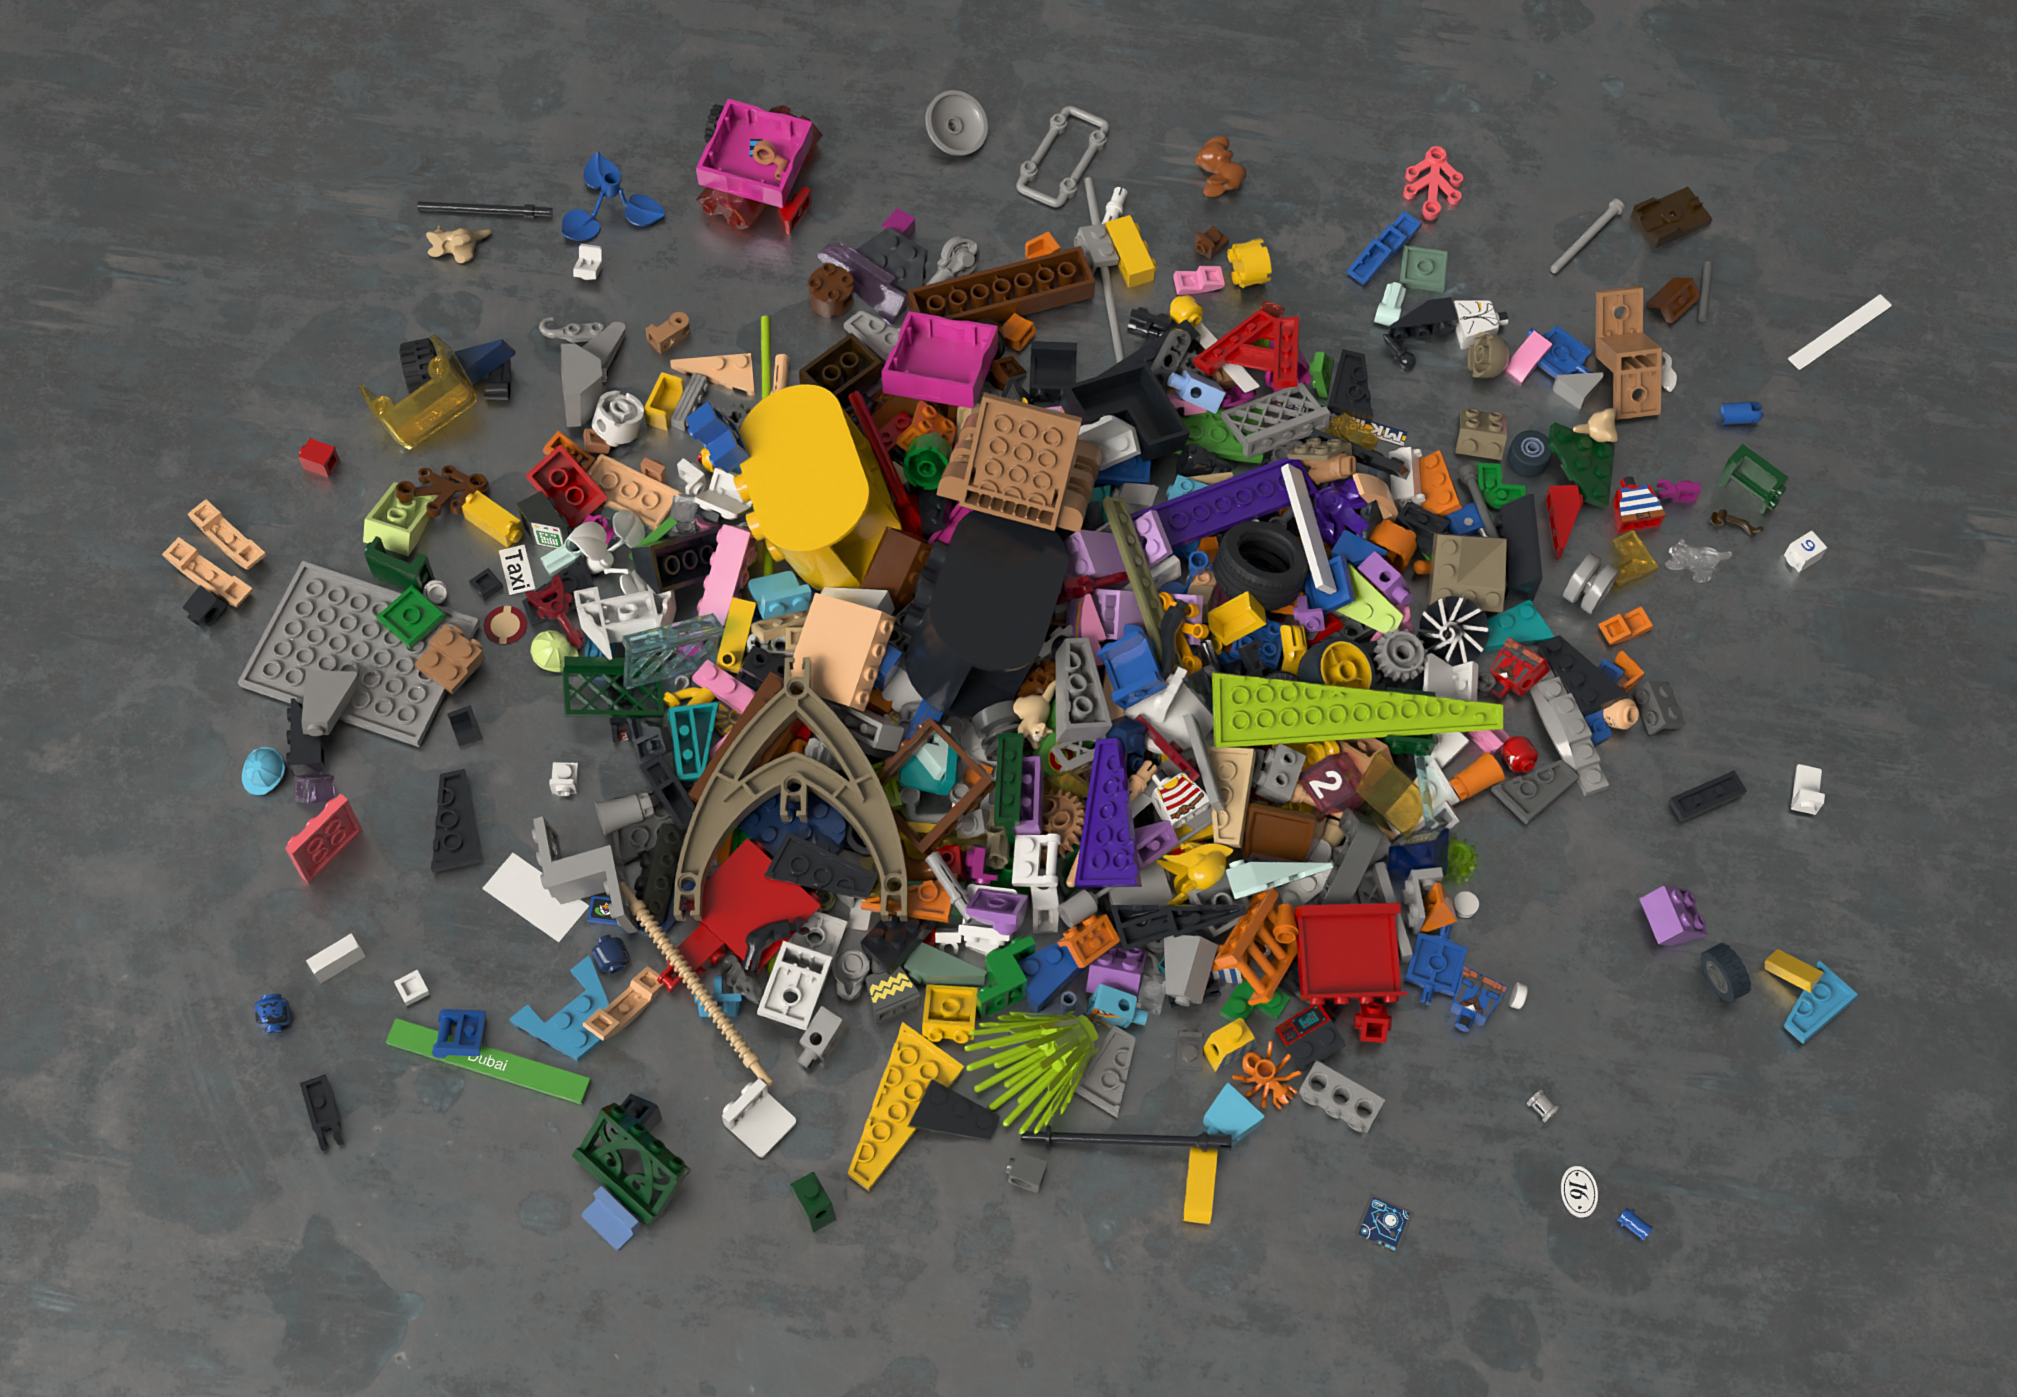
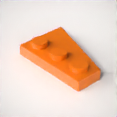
M1438 450L1419 459L1421 494L1425 495V501L1422 502L1420 508L1440 517L1462 509L1442 452Z

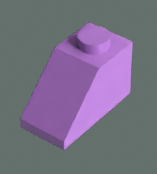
M1166 820L1134 829L1139 869L1142 870L1179 842L1170 821Z

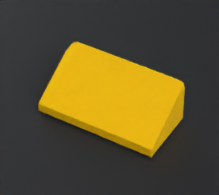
M1779 949L1765 960V970L1811 993L1824 972Z

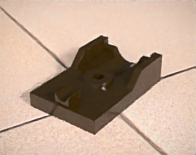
M1685 187L1660 199L1653 197L1634 206L1631 214L1632 219L1654 248H1658L1710 225L1712 222V217L1703 207V203L1699 201L1698 196L1696 197L1689 187Z

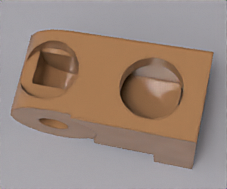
M675 312L670 316L669 320L656 327L654 324H651L645 328L647 341L660 354H663L689 335L688 316L683 312Z

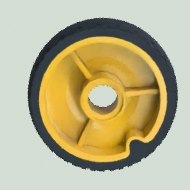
M1336 637L1324 640L1306 651L1298 665L1297 678L1300 682L1364 689L1374 688L1375 669L1372 660L1365 649L1352 639Z

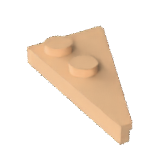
M751 353L670 360L671 369H675L680 373H696L707 377V381L710 383L721 384L732 390L735 387L747 391V395L755 396Z

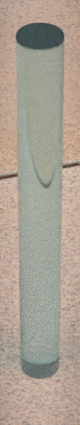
M1414 755L1424 822L1426 826H1433L1435 820L1424 756Z

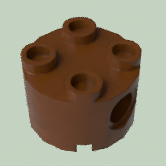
M831 262L824 263L822 267L815 270L808 280L809 300L812 309L818 315L825 318H832L831 315L840 317L849 312L854 304L853 276L845 268L834 265Z

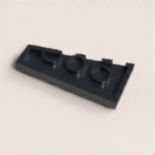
M787 832L764 878L868 900L879 876Z

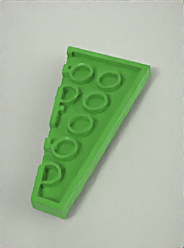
M1223 408L1218 409L1216 414L1207 410L1206 413L1181 417L1190 432L1186 445L1192 443L1199 444L1219 459L1261 464L1263 453L1249 459L1245 457L1242 445L1221 418V412L1225 411ZM1254 408L1250 410V412L1261 415L1264 411L1263 409ZM1235 415L1230 417L1232 420L1238 422H1242L1243 417ZM1247 418L1246 423L1258 426L1259 421ZM1242 430V434L1244 436L1255 433L1252 431Z

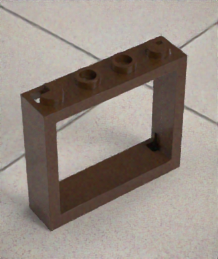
M932 718L926 720L922 725L919 724L915 735L912 738L905 739L899 746L900 750L894 757H888L882 764L883 768L876 774L882 788H884L937 733L981 777L924 838L890 805L897 828L922 854L930 855L996 787V780L938 721Z

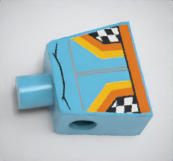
M1099 984L1088 1000L1085 1016L1094 1025L1112 1028L1115 1025L1122 1030H1126L1131 1022L1144 1026L1148 1011L1136 1007V996Z

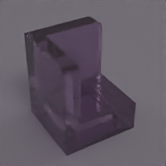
M312 773L294 776L295 801L312 804L330 801L335 798L334 775Z

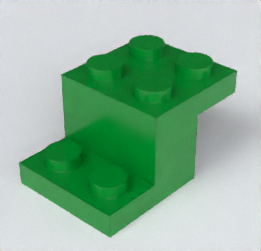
M1031 935L1026 938L1023 936L1018 937L1009 946L1003 949H993L985 957L986 979L990 985L982 988L979 994L976 995V1013L980 1020L1026 999L1027 979L1017 961L1035 953L1036 943Z

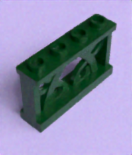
M617 1103L601 1108L597 1119L583 1142L572 1154V1157L647 1225L663 1217L668 1204L691 1171L680 1157L675 1156L665 1147L661 1140L656 1139L646 1130L642 1123L637 1122L627 1113L624 1107ZM608 1122L614 1126L610 1129V1136L613 1141H611L606 1132ZM600 1136L605 1144L598 1148L594 1144ZM618 1149L638 1150L645 1174L634 1173L628 1175L623 1170V1158ZM660 1168L671 1177L668 1184H662L657 1181V1178L666 1176L661 1173ZM637 1179L643 1182L638 1184L635 1180ZM656 1189L663 1191L658 1201L654 1198Z

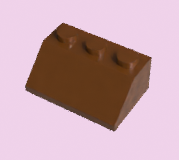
M886 526L859 589L888 590L894 608L903 610L914 599L916 593H913L916 582L923 566H926L933 543L920 535Z

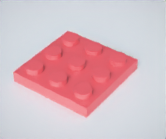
M341 793L336 798L331 799L326 804L325 809L318 816L311 818L306 828L299 835H294L285 847L301 878L307 883L362 831L348 799Z

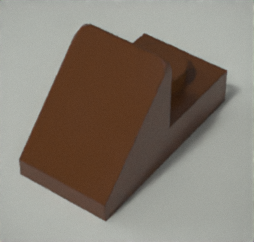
M1009 356L992 362L991 371L987 375V379L996 389L1004 391L1010 378L1017 382L1027 372L1013 356Z

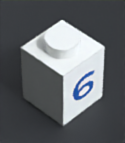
M1810 531L1792 542L1784 556L1791 566L1795 567L1798 572H1801L1819 561L1827 547L1813 531Z

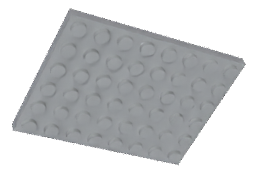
M302 561L238 680V684L240 687L290 704L291 698H295L298 705L303 708L306 670L357 672L358 689L338 720L419 747L447 690L419 671L414 663L430 647L429 641L445 624L450 628L457 626L465 634L464 638L470 641L473 639L480 622L477 618L436 605L446 614L447 618L410 650L378 622L376 618L401 593Z

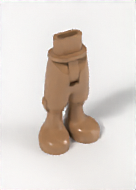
M1340 453L1329 460L1299 459L1303 467H1311L1306 472L1312 483L1316 486L1320 483L1347 478L1356 472L1355 457L1348 456L1345 453Z

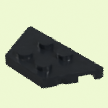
M891 227L886 228L850 254L851 257L905 291L923 286V279H926L925 264L927 262L928 250Z
M889 914V916H892V921H882L881 919L861 940L862 950L868 956H872L873 961L878 965L882 964L887 974L892 975L936 927L939 921L908 917V921H900V917H897V915Z

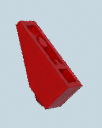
M1578 485L1549 486L1545 496L1555 559L1561 558L1579 509L1583 507V495L1579 494Z

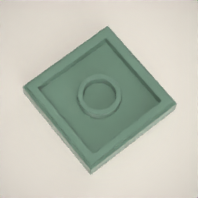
M1404 245L1399 283L1406 288L1444 293L1449 251Z

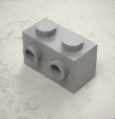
M1280 743L1273 749H1269L1263 760L1266 764L1264 770H1261L1259 773L1255 794L1280 806L1291 800L1306 756Z

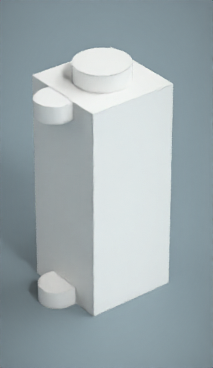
M1401 447L1389 452V459L1395 457L1404 461V466L1410 471L1407 480L1390 474L1391 495L1396 507L1400 511L1407 502L1420 507L1422 502L1425 501V495L1421 494L1419 457L1422 456L1421 449L1413 450L1412 447Z

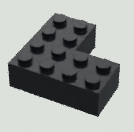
M1147 362L1064 386L1059 404L1065 414L1082 418L1081 426L1093 424L1100 421V418L1103 416L1112 415L1135 427L1141 450L1139 456L1143 462L1184 450L1190 432Z

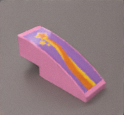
M1086 594L1076 604L1072 635L1073 638H1089L1098 671L1104 666V662L1098 658L1096 652L1101 650L1100 644L1107 638L1091 594Z

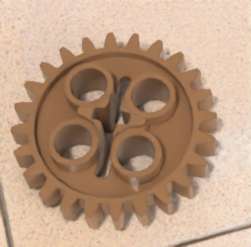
M1051 789L1049 795H1046L1043 791L1042 835H1060L1061 843L1058 845L1057 855L1060 854L1065 858L1066 850L1074 851L1073 843H1081L1078 840V836H1082L1086 808L1078 797L1073 796L1070 791L1065 794L1060 789L1056 794ZM1042 846L1041 861L1044 864L1047 863L1048 846Z

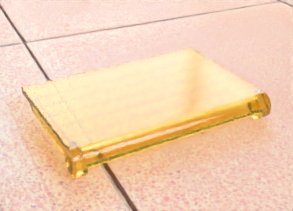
M1381 751L1374 756L1355 788V791L1406 838L1415 829L1426 808L1433 802L1431 797H1428L1386 758Z

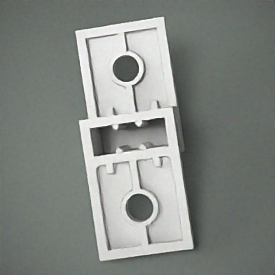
M816 911L808 920V923L802 926L809 928L810 932L808 934L800 935L796 932L788 942L783 941L757 1010L758 1015L807 1030L819 995L823 993L832 968V961L837 954L848 921ZM813 932L819 933L822 936V940L819 943H811L808 940V935ZM791 991L797 994L798 999L794 1003H788L784 1000L783 995Z

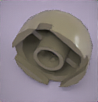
M1480 332L1474 337V339H1477L1475 345H1470L1467 357L1468 369L1470 371L1473 370V377H1497L1510 363L1511 355L1508 345L1499 335Z

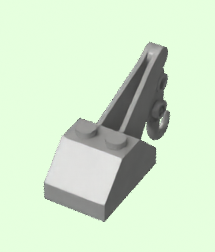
M548 317L540 322V332L548 338H561L571 342V344H561V377L567 427L582 426L594 416L600 397L606 393V385H602V383L607 382L606 371L625 338V325L618 321L612 322L607 327L598 322L588 324L571 323L560 329H548L546 325L554 321L553 317ZM589 341L583 347H580L577 344H575L576 342Z

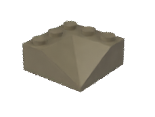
M1434 533L1427 604L1430 606L1435 601L1443 599L1444 607L1447 608L1445 597L1458 596L1464 598L1459 609L1463 608L1468 598L1476 603L1481 611L1503 612L1507 539Z

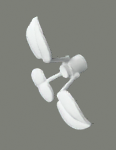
M621 510L614 515L612 519L613 530L621 540L608 550V543L605 542L607 538L606 532L596 522L583 523L569 535L568 539L575 543L587 556L585 564L591 574H597L602 571L605 574L624 573L620 577V585L625 595L648 591L647 584L635 570L630 572L629 569L610 568L614 561L611 552L624 543L630 548L635 547L645 538L643 523L633 511Z

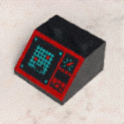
M1312 1005L1275 1027L1276 1032L1301 1073L1312 1067L1316 1060L1320 1062L1346 1046L1345 1041L1321 1005Z

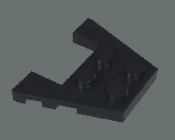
M1258 639L1237 649L1247 670V673L1244 674L1245 676L1263 677L1262 670L1264 669L1263 660H1260L1258 649L1261 647ZM1204 668L1187 675L1182 680L1213 716V687Z

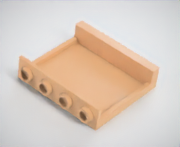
M815 593L793 656L795 663H793L794 670H791L792 677L804 676V670L802 669L803 658H810L812 664L811 690L820 698L864 712L873 684L877 678L882 658L886 652L890 635L894 629L896 617L879 610Z

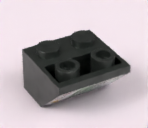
M541 490L517 503L523 528L535 545L555 549L564 545L570 535L567 528L569 524L563 514L558 515L556 512L557 506L551 496L547 498Z

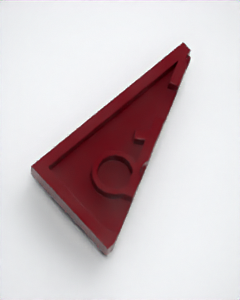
M1140 714L1134 719L1145 725V734L1179 769L1189 775L1188 778L1193 783L1201 777L1198 763L1192 758L1187 760L1181 754L1184 750L1174 740L1169 743Z

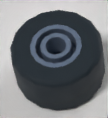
M1533 430L1523 431L1516 435L1508 453L1510 466L1516 472L1525 476H1536L1544 472L1552 457V451L1548 447V437Z

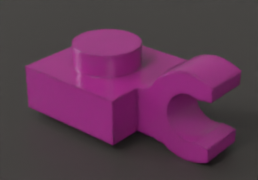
M1660 479L1656 485L1658 488L1666 490L1659 491L1657 498H1672V502L1695 503L1701 492V484L1691 481L1677 482L1676 485H1673L1666 479Z

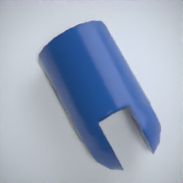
M1755 401L1722 403L1721 413L1725 417L1723 425L1756 423L1760 421L1764 416L1760 412L1762 405Z

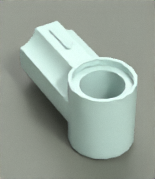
M1396 282L1387 284L1374 322L1390 326L1399 320L1402 310L1401 305L1406 292L1402 284Z
M568 538L564 545L540 558L552 577L562 569L569 567L580 555H582L584 562L587 558L581 550L573 551L578 546Z

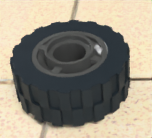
M1719 943L1701 953L1700 960L1707 981L1720 998H1723L1726 1002H1732L1751 991V982L1747 969L1740 957L1729 945Z

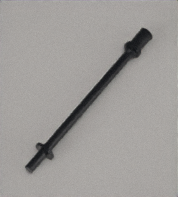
M1047 1125L1046 1132L1034 1134L1032 1131H1026L1021 1134V1142H1046L1047 1149H1051L1052 1143L1197 1147L1202 1152H1208V1150H1232V1134H1208V1131H1202V1134L1198 1136L1052 1132L1051 1125Z

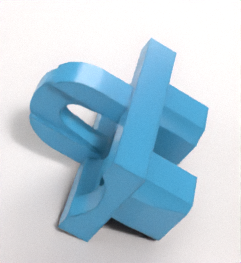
M715 975L714 994L708 995L714 996L713 1001L724 1002L726 1016H737L739 1014L740 1001H743V995L736 993L723 994V977ZM694 995V1002L698 1003L700 1017H708L709 1012L704 1011L705 1006H700L701 1000L697 1001L695 999L697 995Z

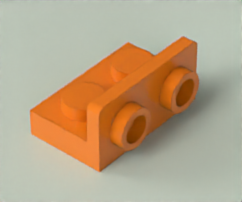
M1095 913L1083 920V924L1079 927H1072L1063 933L1064 937L1057 942L1060 947H1068L1079 968L1086 967L1121 941L1106 914L1098 916Z

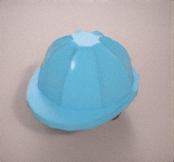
M268 747L255 749L249 754L244 763L242 771L244 788L249 793L255 795H266L281 782L287 769V763L283 756L276 749Z

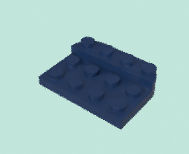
M792 784L788 790L790 792H797L801 789V785ZM809 791L808 822H800L799 817H796V811H801V802H789L788 814L792 816V822H782L780 816L781 793H778L754 809L737 826L752 841H758L772 858H774L787 832L837 856L847 845V826L844 817L829 803Z

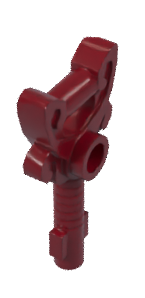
M1118 572L1093 579L1090 575L1064 578L1063 589L1059 593L1056 605L1073 599L1083 598L1086 594H1091L1092 596L1095 594V588L1128 581L1127 572Z
M555 575L551 585L540 592H525L528 601L538 608L537 614L539 618L545 619L548 616L550 620L558 619L567 633L566 639L570 645L574 644L576 649H580L585 645L582 640L584 639L579 629L576 630L566 615L569 611V604L572 603L573 599L571 594L564 593L562 580L559 575ZM557 593L558 596L547 603L543 602V600Z

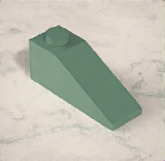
M923 942L910 954L904 965V972L911 982L916 985L984 986L987 978V971Z

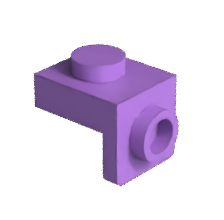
M1307 595L1298 596V606L1293 607L1295 621H1299L1300 625L1304 626L1305 633L1325 630L1322 608L1309 609Z

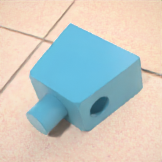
M1227 1083L1206 1112L1203 1124L1208 1128V1134H1232L1233 1146L1259 1128L1265 1116L1231 1084Z

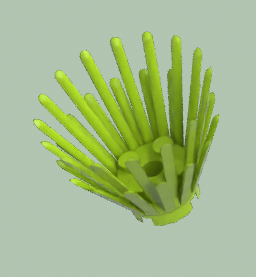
M1069 1011L1065 1014L1009 1012L1011 1015H1001L997 1018L999 1020L1017 1021L980 1023L981 1027L991 1028L969 1032L971 1036L1009 1031L1013 1035L965 1046V1051H974L987 1047L996 1049L1032 1040L973 1062L966 1067L967 1071H973L994 1063V1067L998 1069L1025 1058L974 1087L975 1092L979 1093L1018 1072L1004 1082L1005 1087L1011 1088L987 1106V1109L990 1111L997 1109L1043 1074L1018 1098L1019 1105L1003 1121V1126H1009L1047 1086L1048 1091L1022 1125L1019 1133L1023 1134L1027 1131L1060 1087L1061 1089L1035 1127L1034 1134L1039 1132L1044 1123L1045 1126L1048 1124L1070 1089L1060 1110L1061 1114H1063L1077 1089L1090 1059L1095 1057L1099 1051V1047L1094 1049L1093 1043L1099 1039L1098 1033L1086 1016L1083 1014L1078 1017L1072 1015L1076 1011Z

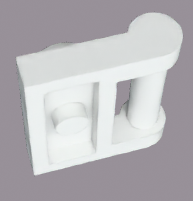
M1058 834L1015 835L1013 886H1057L1058 845L1061 843V836ZM1042 846H1048L1046 875L1040 876Z

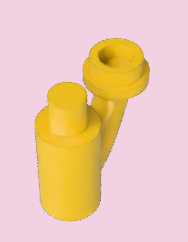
M690 687L672 694L666 692L663 702L668 707H678L680 705L679 700L693 697L687 705L711 703L715 699V695L706 687Z

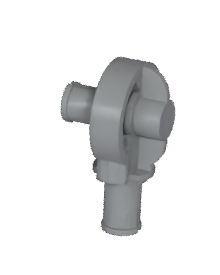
M964 236L951 238L944 245L941 259L936 263L938 271L925 285L970 274L979 262L980 251L978 245L973 240Z

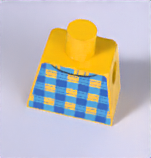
M1241 1017L1212 1033L1203 1047V1054L1214 1071L1217 1072L1243 1057L1246 1053L1257 1049L1256 1039Z

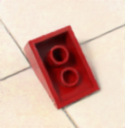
M564 444L557 446L525 475L538 491L542 490L547 498L551 496L557 506L556 511L559 515H564L572 529L578 526L588 514H591L608 499V496Z

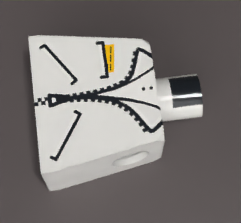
M1454 301L1453 306L1457 317L1455 330L1461 349H1467L1470 345H1475L1477 339H1474V337L1478 333L1487 332L1497 335L1499 326L1508 325L1507 312L1495 313L1490 301Z

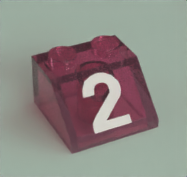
M1347 752L1325 757L1302 771L1298 778L1323 815L1344 812L1346 808L1356 810L1373 791Z

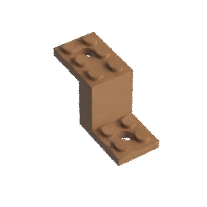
M1632 286L1596 291L1595 357L1614 373L1613 409L1615 419L1661 414L1662 348L1643 333V287ZM1624 306V313L1619 317H1615L1614 312L1616 308ZM1641 388L1642 395L1637 399H1633V392Z

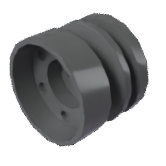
M1015 700L989 706L977 713L972 719V724L978 738L983 739L981 746L985 750L984 754L987 761H997L998 734L1018 733V727L1023 719H1020L1014 712L1013 705L1016 702ZM1026 737L1024 739V751L1032 746Z

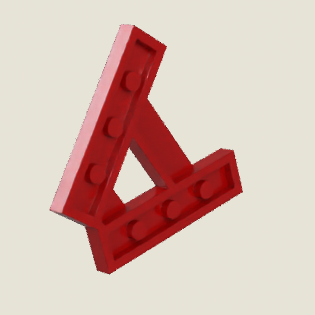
M1259 309L1193 359L1194 366L1209 376L1226 363L1273 372L1274 389L1298 387L1299 316L1274 318ZM1259 338L1275 340L1274 350L1251 344Z

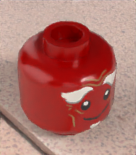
M1513 736L1503 744L1501 755L1512 771L1528 772L1535 767L1538 751L1529 739L1522 736Z

